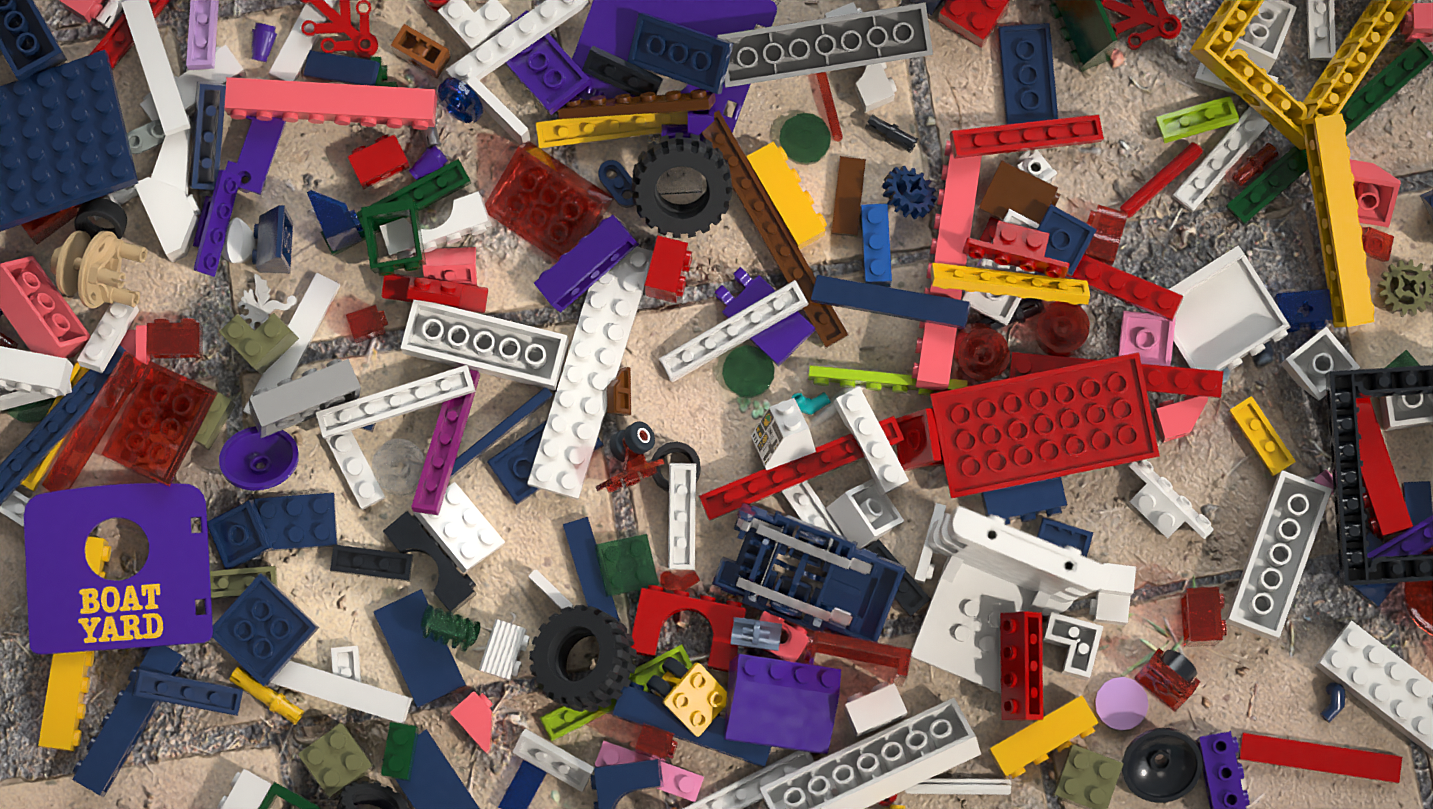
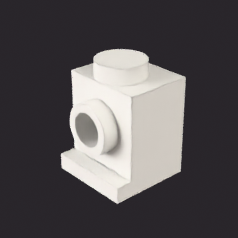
M1038 150L1033 154L1028 151L1017 160L1020 163L1017 165V168L1048 183L1054 181L1057 176L1055 169L1051 168ZM1037 164L1040 171H1032L1031 165Z

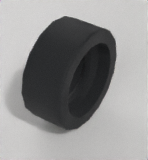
M98 197L81 204L74 220L75 230L88 233L91 240L101 231L113 232L118 239H121L127 226V215L117 203ZM88 217H102L112 223L114 228L99 227L93 224Z
M678 441L666 443L659 447L652 457V478L657 486L666 492H669V481L661 474L660 465L663 458L670 453H682L688 457L691 463H696V482L699 480L701 472L699 456L686 443Z

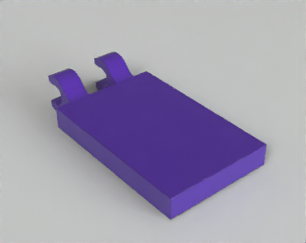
M739 267L733 273L734 279L745 289L736 298L723 285L714 293L716 298L726 306L722 313L728 319L774 293L776 290L760 275L753 280L743 268ZM796 311L749 339L779 367L815 331V327Z

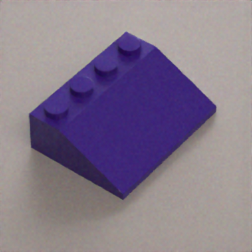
M738 654L729 662L724 740L828 754L840 696L841 669Z

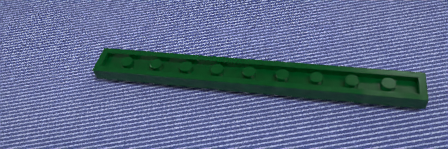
M1420 39L1414 42L1348 99L1339 114L1342 113L1346 124V137L1433 62V53ZM1294 146L1226 205V208L1243 226L1309 169L1306 149L1300 150Z

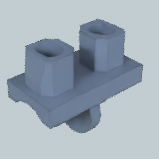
M734 617L730 644L778 651L782 624Z

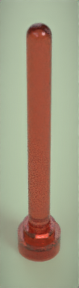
M826 72L816 73L833 140L840 142L843 139V134Z

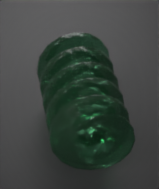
M432 605L426 607L421 619L422 637L424 639H427L430 633H433L432 641L437 642L439 637L442 636V645L444 646L451 639V647L453 649L457 648L459 643H462V652H466L468 647L476 642L481 628L479 621L473 622L471 618L463 619L459 614L454 616L450 611L444 613L442 608L434 610Z

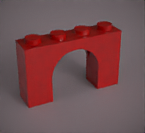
M648 585L647 589L641 588L632 632L634 645L631 646L636 650L637 655L656 658L661 630L666 620L678 612L692 611L702 615L709 622L713 631L708 669L729 673V662L738 655L739 650L738 645L730 644L734 617L745 619L746 608H741L742 603L729 600L726 601V604L716 603V598L700 595V599L689 597L690 593L680 590H674V594L663 592V587Z

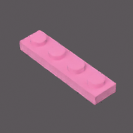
M603 740L594 766L604 767L654 759ZM661 761L664 787L656 789L695 803L704 777Z

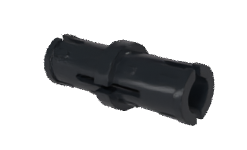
M874 114L869 118V124L865 126L866 130L884 138V142L888 144L893 143L909 153L914 150L915 143L918 142V138L898 129L899 126L897 124L891 125Z

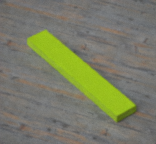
M681 644L635 668L634 674L630 673L628 679L633 683L644 686L643 691L650 692L646 683L653 675L661 678L664 676L665 672L662 669V665L669 657L681 662L688 670L693 665ZM612 698L610 700L611 705L605 708L598 705L599 709L592 712L587 710L579 712L561 706L539 718L553 742L613 711L617 700Z

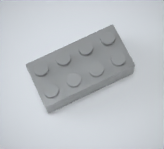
M341 358L335 359L327 363V367L317 371L316 368L302 373L301 378L296 380L287 378L277 383L278 387L270 390L262 388L252 393L253 397L249 398V411L260 437H266L316 417L315 412L353 401L355 398L359 399L361 387L349 359L344 361Z

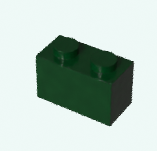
M390 722L381 771L382 777L403 781L411 780L419 733L417 726Z

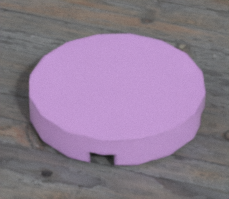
M1126 677L1113 678L1105 682L1098 690L1094 702L1100 721L1107 727L1118 731L1129 730L1139 725L1145 718L1149 706L1148 697L1143 687L1135 680Z

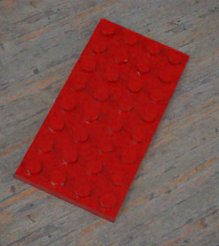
M1139 352L930 394L950 498L1160 457Z

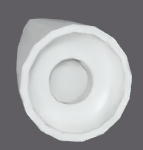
M236 217L229 222L221 255L228 262L235 264L244 263L251 259L253 249L257 248V240L254 239V233L249 226Z

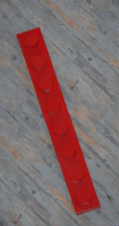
M990 216L980 241L992 243L997 222L1000 220ZM1083 255L1073 275L1066 274L1065 277L1088 281V286L1094 290L1172 322L1183 301V295L1086 255Z
M1012 352L1010 378L1097 360ZM1141 364L1147 392L1221 398L1224 371Z
M895 416L879 421L891 446L904 441ZM850 433L816 447L815 453L769 470L765 468L699 496V500L708 521L740 509L743 503L753 504L862 459L864 454L855 437Z

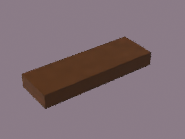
M840 156L831 234L858 236L866 159Z

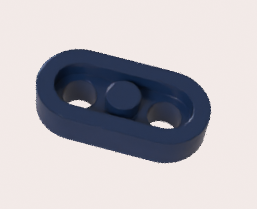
M608 160L602 163L598 170V176L606 190L621 207L631 208L635 206L632 197L625 199L622 196L626 191L632 193V178L628 172L615 160ZM613 171L617 175L614 179H609L607 173Z

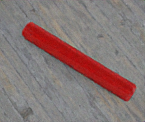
M1195 142L1188 145L1120 206L1122 214L1127 218H1131L1202 155V148Z

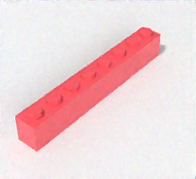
M227 77L224 109L227 115L234 119H246V116H256L258 120L270 121L272 117H279L286 122H297L298 119L308 120L314 124L334 121L337 125H349L350 122L360 123L365 127L386 124L389 128H401L404 125L412 126L417 130H426L428 127H435L437 95L435 89Z

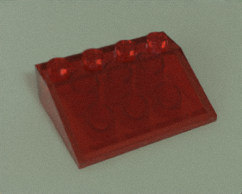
M527 141L518 146L486 201L485 207L489 216L558 261L563 254L570 252L576 247L584 236L591 234L595 230L614 197L532 142Z
M149 361L101 455L129 471L170 487L218 392Z

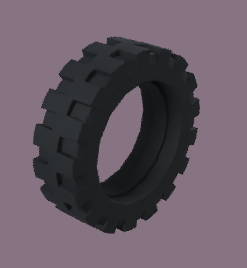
M362 781L359 784L353 782L350 786L347 785L342 791L337 805V809H357L355 805L369 804L381 809L410 808L408 807V801L406 799L403 800L399 792L395 793L392 791L393 788L381 786V783L378 782L372 784L369 781Z

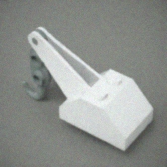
M187 115L188 120H189V123H190V126H191V120H190L189 116ZM159 119L128 132L127 136L132 154H140L162 144L151 178L147 177L138 181L135 187L163 250L173 263L187 256L199 224L197 215L201 214V211L193 196H188L191 128L166 136Z

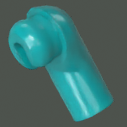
M825 392L813 399L802 396V393H795L791 397V399L795 398L801 413L808 415L816 413L831 403Z

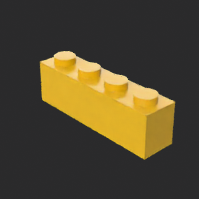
M773 141L746 156L799 250L825 236L826 230L824 227L827 226V223L820 212L816 214L811 205L814 204V201L807 190L802 191L798 184L801 182L797 171L794 168L790 170L785 162L788 160L784 149L781 146L777 148Z
M1083 695L1043 717V720L1034 722L991 747L988 751L1003 777L1005 778L1010 775L1014 779L1026 772L1024 766L1031 762H1034L1035 766L1049 759L1047 753L1057 749L1058 752H1061L1073 745L1070 740L1079 735L1083 739L1094 733L1095 729L1093 727L1099 722Z

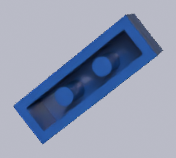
M888 204L861 205L864 283L891 287L892 273Z

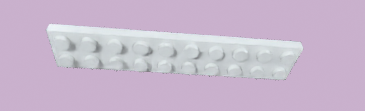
M636 247L588 289L527 483L528 486L579 500L607 410V386L616 378L645 288L653 251Z

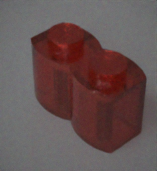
M1099 204L1096 211L1090 210L1086 224L1097 230L1084 255L1112 266L1128 213Z

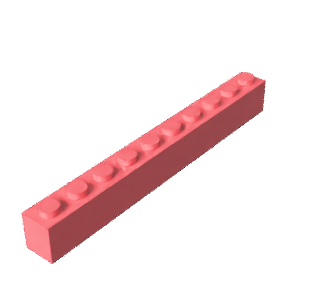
M947 140L944 156H949L948 165H943L941 180L946 182L945 188L939 189L937 201L938 205H942L941 214L936 213L934 229L938 230L937 239L932 238L930 254H935L934 263L966 266L967 254L963 253L966 239L970 238L982 156L954 159L951 141ZM928 263L926 276L928 279H931L932 263ZM931 280L930 288L925 287L924 294L961 300L962 290L952 288L941 289L932 286ZM920 321L919 328H923L924 331L923 338L918 337L915 353L920 354L919 363L914 362L912 378L916 379L915 387L947 391L957 328Z

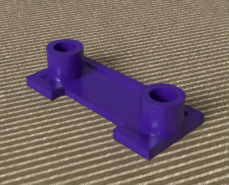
M246 116V119L252 120L238 162L228 161L225 170L241 177L238 187L241 192H252L261 195L286 121L279 117H272L270 121L258 120L256 116ZM248 177L249 180L247 183H242V178Z

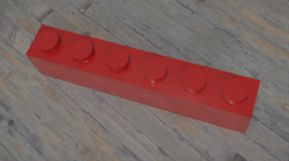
M1356 398V407H1359V413H1357L1358 434H1361V439L1359 440L1360 461H1363V466H1361L1362 487H1365L1363 504L1364 508H1368L1371 517L1368 519L1371 532L1373 534L1376 533L1377 538L1380 539L1406 531L1413 527L1371 400L1370 398Z

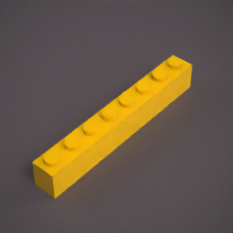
M1341 113L1301 120L1334 328L1351 327L1375 322V310L1371 302L1370 279L1367 276L1366 253L1363 250L1362 227L1359 224L1358 202L1355 198L1354 176L1350 167V150L1347 146L1346 124L1343 120V115Z
M88 537L85 548L87 562L98 576L107 579V572H104L105 562L110 560L111 546H108V541L104 538ZM94 651L53 654L38 746L75 752V747L80 745L82 731L78 730L80 719L83 720L85 717L86 704H83L84 693H88L90 687V677H87L88 667L93 665Z

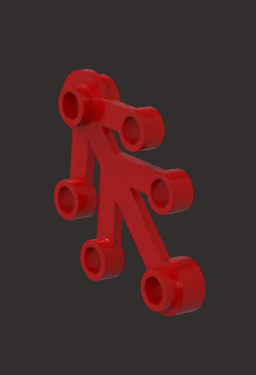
M300 0L303 4H313L333 22L315 23L314 21L307 20L301 26L302 33L305 36L312 37L315 34L345 33L351 39L336 42L332 38L323 39L321 50L324 53L332 54L337 51H354L359 57L369 58L377 52L378 40L370 33L369 14L371 13V4L367 0H360L356 4V12L360 15V32L351 25L350 0H340V14L324 0ZM366 4L369 9L367 12L362 13L359 11V6ZM308 24L314 26V31L311 33H307L304 30ZM363 40L369 41L370 47L363 49L360 46ZM331 42L334 47L331 50L324 49V44Z
M1101 0L1105 9L1129 17L1119 23L1111 24L1116 37L1118 34L1142 24L1153 27L1141 34L1132 33L1129 35L1127 46L1131 50H1138L1143 43L1159 36L1166 40L1174 39L1181 32L1182 24L1180 19L1173 14H1168L1162 0H1146L1148 3L1153 4L1157 16L1148 13L1142 0H1130L1133 7L1115 0ZM1164 25H1172L1173 30L1166 31ZM1137 38L1140 43L1133 45L1130 39Z

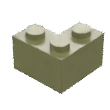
M275 313L256 330L237 314L219 331L261 375L299 339Z

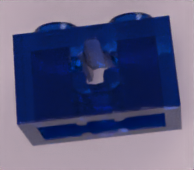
M1329 289L1278 293L1273 298L1291 328L1286 330L1287 333L1300 331V327H1310V330H1322L1333 320ZM1301 307H1303L1304 311H1309L1305 317H1303V313L1298 312Z

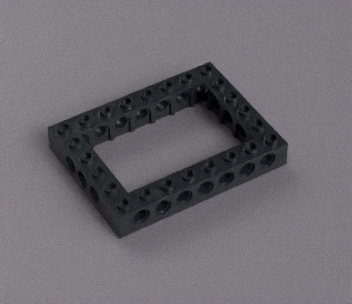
M1433 365L1327 372L1325 380L1340 586L1433 581V553L1367 558L1369 541H1366L1365 532L1367 514H1364L1363 493H1365V487H1362L1361 466H1363V461H1360L1359 449L1361 434H1358L1357 421L1359 407H1356V398L1433 394Z

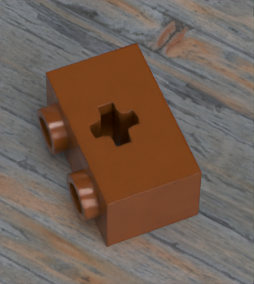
M403 24L391 44L393 54L437 79L451 58L449 49L406 24Z

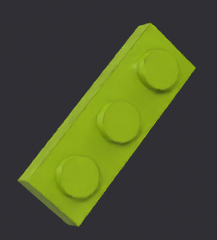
M1231 96L1156 117V124L1164 144L1239 122V116Z

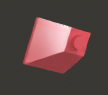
M1349 159L1351 172L1354 176L1353 186L1355 198L1358 202L1359 223L1389 228L1401 184L1400 180L1374 163Z

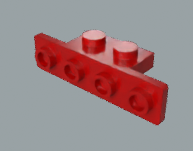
M1002 221L997 222L993 243L967 238L963 248V253L968 254L972 258H985L993 260L999 265L1017 266L1026 272L1037 271L1045 273L1050 278H1065L1070 265L1067 262L1044 257L1050 233Z
M392 274L384 276L381 296L385 299L412 303L413 300L433 302L466 311L485 313L489 289L487 287Z

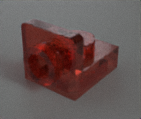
M1372 227L1362 228V244L1366 256L1381 262L1389 261L1394 236Z

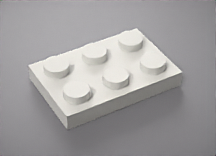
M455 482L446 489L439 516L414 512V515L463 573L498 550L505 543Z

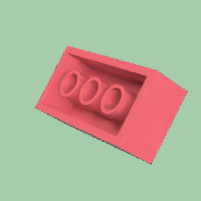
M29 256L0 264V309L30 351L66 359L74 357L87 344L91 336L35 257Z

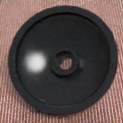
M1155 728L1140 734L1129 744L1122 759V763H1124L1122 774L1128 788L1139 798L1154 803L1172 802L1188 794L1199 781L1203 767L1202 755L1195 741L1186 733L1173 728ZM1157 755H1163L1162 759H1155Z

